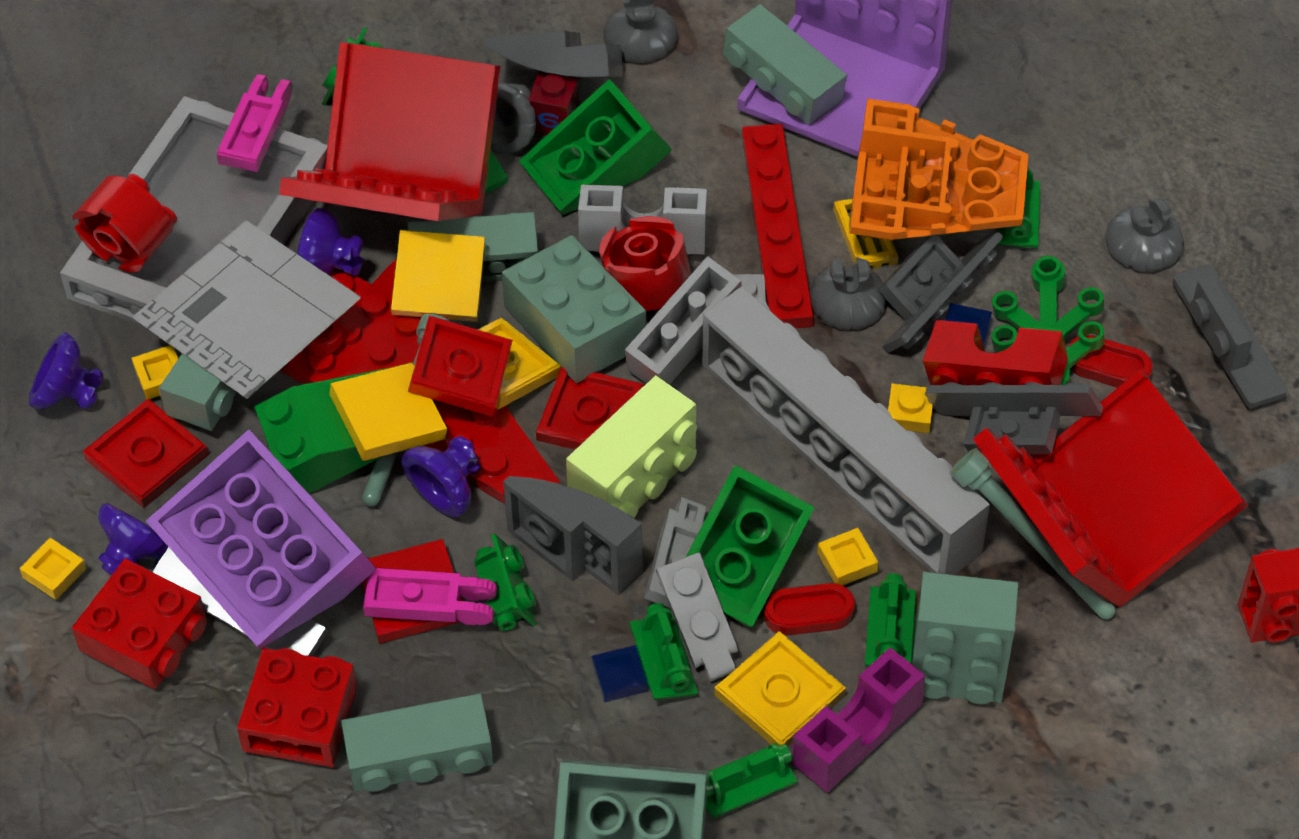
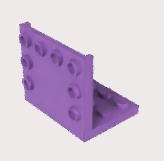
M796 0L795 15L787 26L848 75L842 101L811 125H808L798 116L789 113L780 101L769 92L760 89L751 78L738 97L737 109L773 124H783V128L858 157L867 98L909 104L920 109L945 70L953 0Z

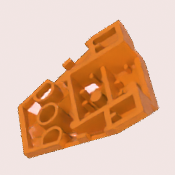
M867 98L849 222L850 234L895 240L1022 225L1029 154L981 134L975 139L955 132V123L944 119L941 126L919 117L920 109L909 104Z

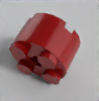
M129 174L127 178L116 175L105 177L73 214V220L78 219L79 223L74 227L76 233L94 254L105 262L110 257H113L122 262L118 269L133 273L143 268L172 233L173 226L177 223V216L170 208L161 205L149 193L150 187L144 179L138 175Z
M656 216L636 217L629 220L630 226L620 231H617L615 226L605 234L599 246L600 258L605 270L646 311L655 310L659 312L691 275L684 237L681 231L679 233L675 229L674 223L668 219Z

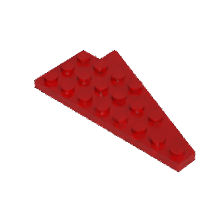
M397 259L372 284L358 276H349L345 274L344 270L335 268L329 276L360 296V299L338 318L343 331V341L340 347L326 355H314L303 349L282 367L280 371L301 384H308L413 363L420 346L417 343L416 329L421 317L392 315L391 306ZM432 399L447 427L446 437L444 440L422 446L444 452L449 449V442L454 437L462 436L472 442L480 469L475 475L470 473L466 477L467 482L505 504L503 481L509 476L534 478L560 484L559 479L506 406L499 410L496 408L492 417Z

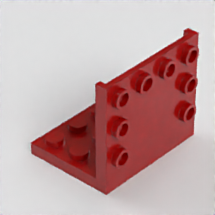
M340 42L325 169L315 168L314 171L297 170V176L281 178L279 195L434 221L482 215L501 66Z
M1141 370L1137 371L1101 401L1103 406L1101 416H1082L1055 438L1052 454H1036L1032 457L1024 447L1019 448L1007 434L1000 438L987 427L973 438V441L1072 576L1119 608L1249 506L1151 380Z

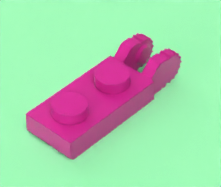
M256 75L248 92H244L217 150L218 164L258 172L290 101L293 88L292 81L281 79L272 98L265 97L268 91L267 76Z
M376 568L368 576L363 607L364 615L367 617L456 622L457 619L466 625H485L493 620V608L485 603L459 601V596L461 595L472 601L493 600L496 595L497 586L496 583L488 579L461 577L459 573Z

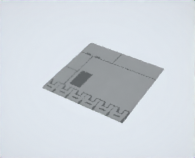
M245 221L133 316V319L239 394L249 398L360 299V296L249 221Z

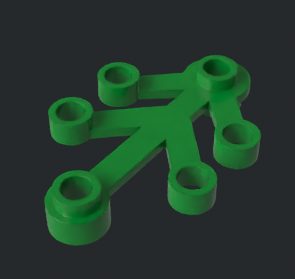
M1043 256L1036 261L1031 269L1033 287L1036 291L1040 292V322L1018 307L1017 296L1010 291H1001L994 295L992 299L993 313L998 319L1007 320L1018 329L1020 327L1062 331L1064 339L1079 327V339L1066 349L1068 361L1061 381V385H1066L1070 381L1069 369L1090 351L1100 349L1105 343L1103 326L1095 321L1085 322L1090 317L1102 313L1104 310V295L1101 290L1095 287L1083 289L1078 295V304L1057 321V292L1061 291L1066 284L1065 266L1054 256ZM1088 300H1096V301H1097V302L1094 303V304H1087V303H1085V302L1088 301ZM1005 303L1011 304V306L1006 308L999 307ZM1000 325L992 331L991 337L994 350L996 352L1004 351L1014 343L1017 337V331L1014 327ZM1088 334H1096V335H1098V336L1095 337V338H1086V337H1085V336L1088 335ZM1004 337H1009V338H1011V339H1010L1009 341H1007V342H1001V341H999V339L1004 338Z

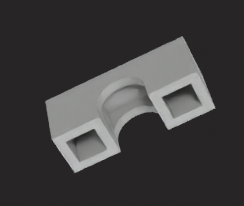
M581 185L578 208L579 242L587 251L599 252L601 240L615 226L617 231H620L630 226V219L642 216H656L670 220L674 223L675 229L679 233L681 231L687 255L705 254L707 189L665 187L664 203L658 210L652 213H638L628 208L624 203L623 186Z

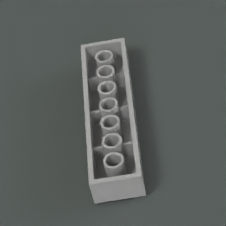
M740 287L703 314L702 366L931 573L956 575L982 554L990 507L986 497L978 489L972 490L968 485L963 487L950 474L952 466L946 460L937 458L924 447L922 441L914 432L906 431L892 418L889 411L882 404L874 403L867 397L854 379L842 375L830 364V361L822 351L809 346L800 338L797 330L791 324L783 323L777 318L761 298L752 296L746 289Z

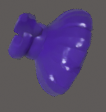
M316 208L305 222L299 240L298 255L327 275L336 268L344 270L345 274L349 276H356L363 267V258L360 257L363 249L361 238L354 235L350 239L342 237L334 215L326 209Z
M65 332L56 337L45 354L29 392L30 407L43 410L57 404L67 396L76 400L77 406L83 409H88L95 403L98 394L94 391L102 383L103 373L99 369L89 371L81 367L80 349L77 341L70 334Z
M458 436L449 442V449L444 452L426 446L410 448L403 455L402 466L408 481L411 482V485L418 494L435 510L444 515L457 518L466 512L471 501V493L466 477L470 473L475 475L480 469L479 461L474 453L473 443L462 436Z
M103 503L100 507L98 519L108 538L109 544L107 545L106 552L101 553L98 559L103 562L102 569L108 574L112 575L124 558L136 564L141 559L159 560L162 558L168 546L150 526L109 503Z

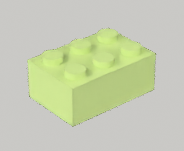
M655 375L566 458L567 486L600 498L635 518L638 509L649 499H656L664 491L667 482L678 471H685L693 463L697 454L696 403Z

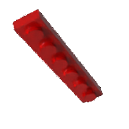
M783 124L742 127V143L761 271L765 279L766 304L777 318L783 323L791 324L795 329L813 327L812 306Z

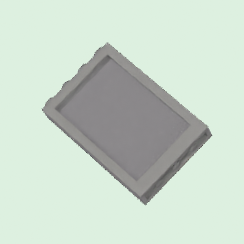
M184 96L130 172V174L138 175L144 179L150 187L149 193L161 205L170 208L175 213L177 223L173 226L172 233L143 268L133 273L118 269L122 262L113 257H110L105 262L94 254L82 241L60 272L67 299L143 326L133 319V316L245 221H249L285 246L314 200L279 195L281 178L297 176V170L314 171L315 168L325 169L328 145L314 138H306L288 132L278 126L258 172L218 164L217 150L234 113L215 107L209 102L197 101Z

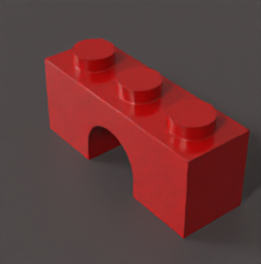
M936 320L923 358V364L930 385H944L945 383L984 385L989 382L1001 385H1025L1030 382L1042 385H1061L1068 361V354L1062 331L1019 327L1016 340L1008 349L998 353H987L984 349L978 324Z

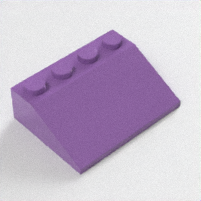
M247 430L146 520L150 527L259 649L343 600L376 570L363 552L250 430Z

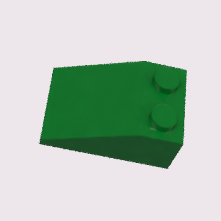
M608 79L523 156L519 162L556 208L565 215L579 208L581 185L625 186L642 178L673 149L626 95Z
M380 370L293 386L254 406L271 454L308 494L380 458L362 460L329 395L330 386L333 382Z
M737 465L733 466L686 557L700 552L724 614L752 628L815 507Z

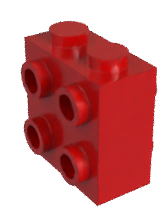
M1299 548L1283 551L1269 549L1251 557L1237 603L1251 643L1265 640L1275 643L1286 640L1290 636L1299 635Z
M124 558L71 629L79 651L155 690L164 677H170L179 665L181 654L191 641L195 642L200 638L206 627L207 617L201 596Z
M263 648L237 726L242 751L334 768L343 738L341 720L348 719L357 691L354 664L335 656L319 658L302 655L288 648L279 650Z

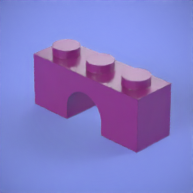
M890 647L858 676L857 689L851 700L840 712L836 714L825 706L794 735L793 765L828 793L923 704L925 674Z

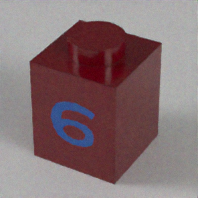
M543 71L538 72L529 96L530 104L534 108L536 115L535 134L547 136L579 107L578 78Z

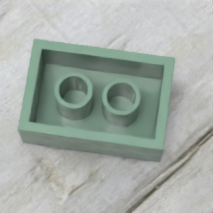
M573 235L502 271L504 307L562 368L564 367L575 383L584 380L589 374L598 372L626 357L625 349L646 326V310Z
M923 572L912 665L925 674L924 697L932 699L942 697L962 698L976 704L1002 703L1015 632L1018 582Z
M565 759L560 762L554 839H704L709 771Z

